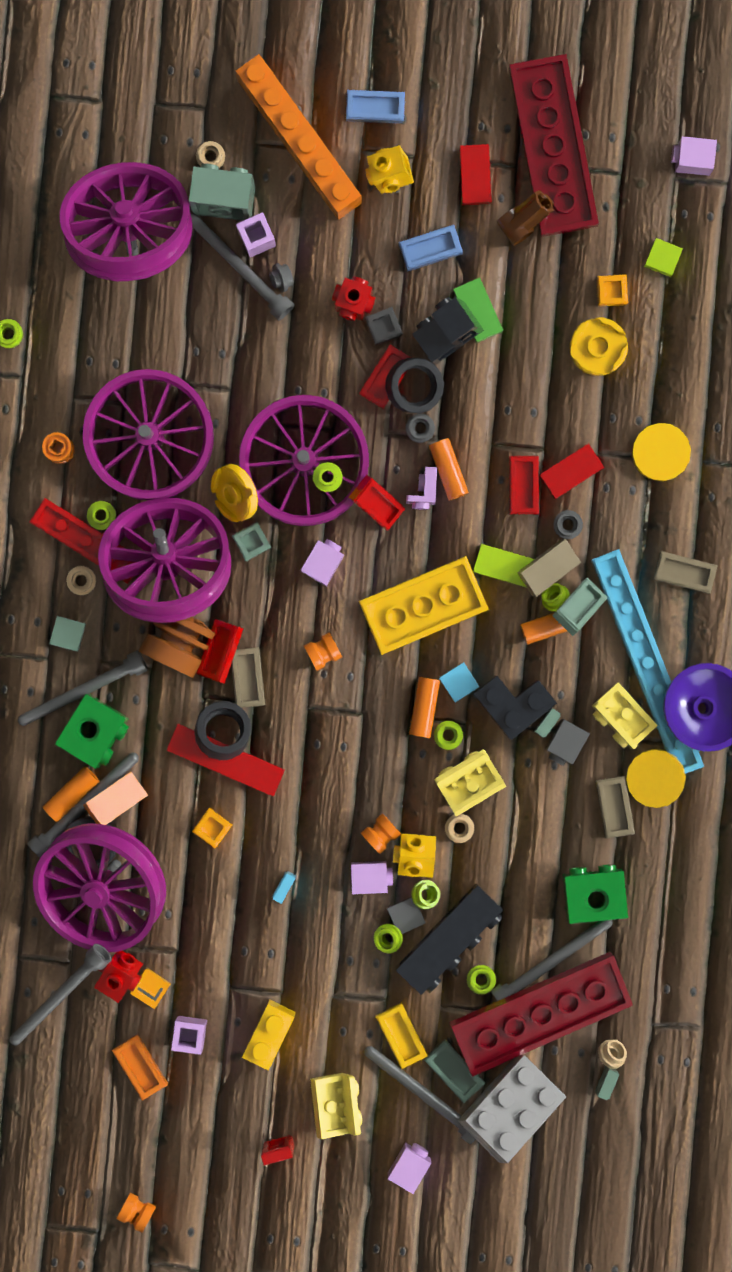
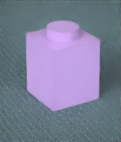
M682 136L678 145H673L671 163H676L675 172L710 176L714 170L717 140Z
M263 212L236 224L238 233L250 258L276 246L275 238Z
M328 539L324 543L318 540L303 565L301 572L327 586L344 557V554L339 552L342 547Z
M386 861L351 862L352 894L388 893L387 886H393V869L387 868Z
M178 1016L175 1020L171 1051L201 1055L204 1048L207 1020Z
M405 1142L388 1171V1180L414 1194L431 1165V1158L428 1156L429 1152L416 1143H413L411 1146Z

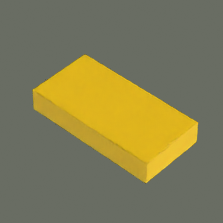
M402 1002L375 1015L401 1069L428 1056Z

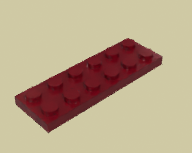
M567 54L509 64L532 193L540 190L553 201L554 211L539 223L541 237L598 227L599 221Z
M610 951L449 1023L470 1074L473 1077L629 1008L633 1004L615 957Z

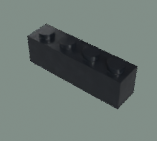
M476 883L395 967L396 971L420 995L425 991L431 993L441 982V979L438 977L446 969L451 972L462 959L459 955L466 948L471 951L481 941L482 937L479 935L484 929L488 927L491 930L502 919L500 915L503 911L502 907Z

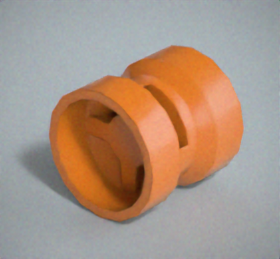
M53 432L44 439L42 451L52 462L65 464L73 458L75 446L65 434Z
M330 632L323 635L320 641L316 643L309 642L304 645L317 671L324 668L327 662L343 658Z
M383 813L376 818L373 828L367 827L361 832L362 836L379 854L387 848V844L391 840H396L401 836L400 831Z
M130 1192L116 1219L123 1223L129 1222L133 1224L134 1229L142 1233L156 1206L149 1202L143 1203L139 1201L138 1196Z

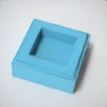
M464 662L439 678L454 702L479 688L478 683Z
M289 871L285 872L272 896L273 900L282 904L296 879V875Z

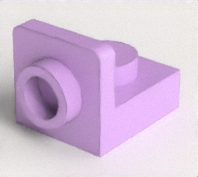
M425 467V474H419L418 491L424 492V496L406 495V504H412V509L429 510V505H435L437 467Z

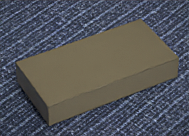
M561 539L517 573L532 596L537 597L578 566L581 561L568 541Z
M660 551L653 580L711 594L718 565Z
M260 648L236 650L231 664L235 703L241 708L266 705Z
M625 776L596 780L605 838L635 834Z

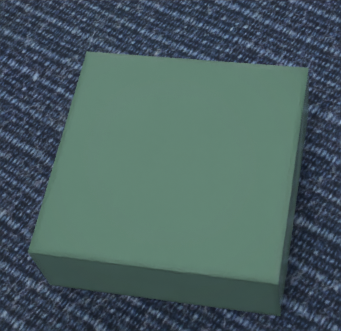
M258 522L232 535L246 562L271 549Z
M57 616L49 644L79 652L86 624Z
M553 708L548 710L533 732L540 737H546L561 717L560 713Z
M605 1066L595 1089L598 1097L605 1100L610 1099L619 1077L616 1069Z

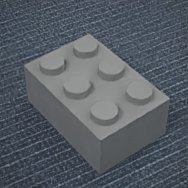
M520 1055L511 1060L457 1121L499 1163H509L563 1102L566 1096L525 1055Z

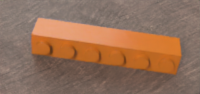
M260 54L236 70L238 82L338 220L362 204V195Z

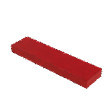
M44 498L29 522L99 566L98 552L104 534ZM118 544V546H117V548H124L123 546H121V545H119V544ZM112 559L111 570L136 562ZM133 577L124 579L122 581L129 584Z
M179 723L167 748V751L273 797L286 770L244 751L230 760L210 758L197 745L195 730ZM207 736L209 741H211L215 745L222 747L230 746L212 737Z

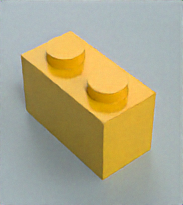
M269 999L242 1058L269 1071L296 1012Z

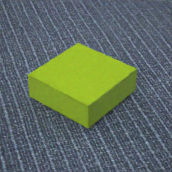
M656 238L644 267L671 277L683 248Z

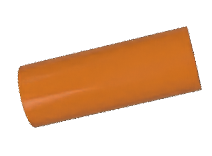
M449 438L429 445L448 501L468 494L467 486Z
M554 613L520 624L527 645L567 632V630L552 616Z
M418 678L409 735L431 738L440 680Z
M84 766L42 807L54 821L58 822L100 780L89 768Z

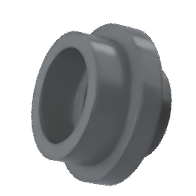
M279 263L272 266V271L269 272L272 286L275 289L278 288L282 293L286 292L288 287L294 284L290 268L287 264L280 265Z
M415 414L407 421L406 433L412 441L424 443L434 435L435 424L428 415ZM417 424H424L426 431L422 434L415 431Z
M565 510L555 517L553 527L559 537L573 539L581 533L583 522L578 513ZM564 520L572 521V530H565L563 528Z

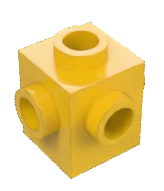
M400 145L392 148H383L375 154L367 156L369 168L365 170L369 184L371 186L375 185L381 194L393 193L398 191L400 187L414 183L408 156Z
M401 834L400 845H394L393 863H398V875L433 878L436 836Z

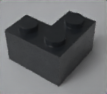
M447 297L435 306L437 311L431 314L434 319L430 316L422 320L416 326L418 330L413 333L417 342L434 364H438L484 331L466 303L456 297L452 300L450 297Z
M495 676L473 693L509 740L515 738L557 704L539 680H536L514 697L500 678Z

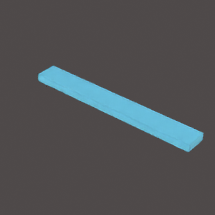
M618 549L592 559L591 562L602 590L608 597L606 600L654 722L658 725L657 730L665 750L678 758L684 767L685 774L704 767L699 751L691 749L678 741L667 726L663 703L671 680L620 550Z

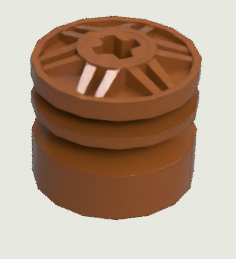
M194 617L167 622L166 625L153 622L152 624L160 629L162 634L160 637L147 634L139 652L193 678L202 660L193 654L192 650L194 647L207 650L209 646L198 641V638L201 634L213 639L215 633L202 621Z

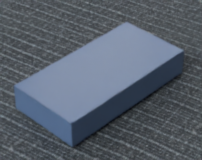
M347 90L346 121L404 123L405 92Z
M454 225L399 242L407 272L463 254Z

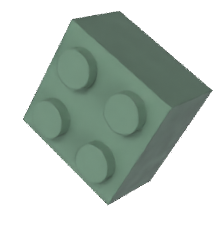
M201 164V167L193 166L189 203L193 214L240 221L251 218L255 184L253 175L248 174V170L237 167L230 168V171L219 170V167L213 164Z

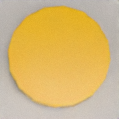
M604 317L590 319L581 323L574 331L570 341V355L575 365L584 373L593 376H604L616 371L624 362L628 352V342L623 329L613 320Z
M657 423L646 427L638 434L633 444L632 458L634 465L648 479L662 482L674 479L685 470L690 461L691 448L688 438L679 428L671 424Z
M228 464L215 470L211 480V491L216 493L217 500H215V504L223 516L232 522H242L253 517L257 510L258 498L256 488L246 471L234 464Z
M651 749L642 752L633 759L628 767L626 781L628 789L635 800L645 806L659 808L668 806L678 799L684 789L686 775L683 765L675 755L660 749Z

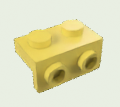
M619 682L613 685L592 705L595 709L592 715L603 727L608 724L616 732L612 737L623 749L628 746L634 750L638 746L637 744L658 726Z
M484 749L479 752L470 753L464 758L463 762L455 767L445 768L434 779L456 817L506 787Z
M338 1073L310 1079L317 1138L325 1139L344 1134L360 1135L362 1115L358 1109L357 1096L359 1095V1086L355 1077L345 1073Z

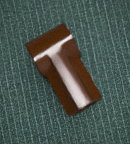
M538 190L521 205L501 216L497 220V224L511 244L515 246L534 232L533 228L554 211L553 201L547 194Z

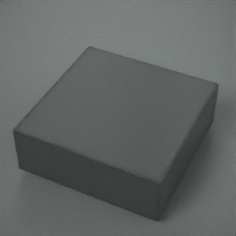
M393 307L365 317L375 346L403 335Z
M412 896L387 908L394 925L399 928L402 934L426 923L420 909L413 903Z

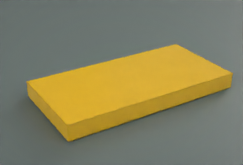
M466 556L359 601L381 655L489 610Z

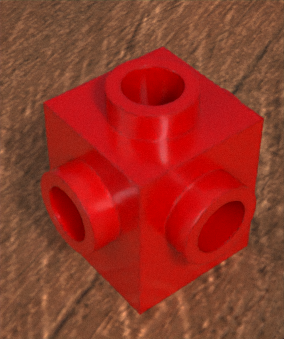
M353 276L352 279L344 278L342 285L337 283L332 300L336 301L335 311L339 312V316L350 321H355V319L363 321L365 313H371L376 297L372 296V287L368 286V281ZM350 292L359 295V298L356 301H352L348 298V294Z
M117 951L112 957L111 962L104 969H98L102 975L94 988L119 1003L127 990L133 992L140 982L142 976L138 975V972L143 963L129 953Z

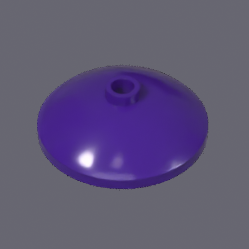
M712 663L697 664L682 670L669 684L663 703L664 717L671 733L685 746L698 751H717L732 745V671L730 669ZM700 703L706 706V711L703 714L698 711Z

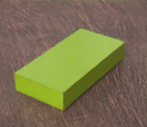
M481 544L473 572L527 588L517 572L535 559Z

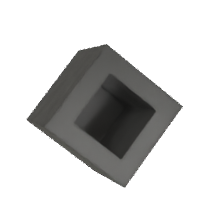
M561 719L545 750L550 752L548 758L562 766L566 762L573 764L590 733L565 719Z

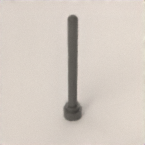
M191 214L193 228L269 303L270 313L278 321L286 317L295 304L287 296L276 295L196 214Z
M136 650L127 655V659L123 660V664L20 715L18 723L21 726H26L127 674H130V676L136 674L138 676L148 671L146 662L139 650Z
M134 752L128 754L45 835L43 833L39 836L35 835L27 843L31 850L41 858L52 842L65 831L69 824L75 822L87 811L83 806L86 802L117 782L138 762V754Z
M612 920L596 922L509 985L507 983L503 986L499 984L490 991L496 1000L499 1001L523 990L610 928L613 923Z
M94 944L86 952L84 963L11 1035L10 1043L12 1045H19L92 971L104 969L112 960L107 949L100 944Z
M372 1046L365 1048L364 1054L366 1057L459 1128L458 1132L464 1141L471 1145L476 1140L457 1121L461 1117L459 1113Z

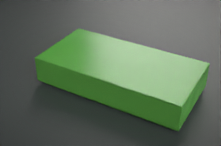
M480 278L453 289L455 297L466 303L484 330L474 337L476 344L503 332V328Z

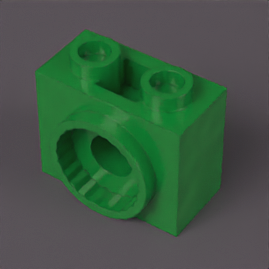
M85 694L55 745L94 769L99 768L101 764L106 766L114 754V751L111 750L112 745L116 739L121 741L130 727L126 724L129 718L91 694ZM88 721L93 722L97 727L96 735L92 738L86 737L83 733V726Z
M616 864L598 866V871L587 872L586 867L570 868L569 874H562L566 917L569 924L628 918L624 871L616 869ZM595 891L601 892L603 896L602 903L596 907L590 906L588 903L589 895Z

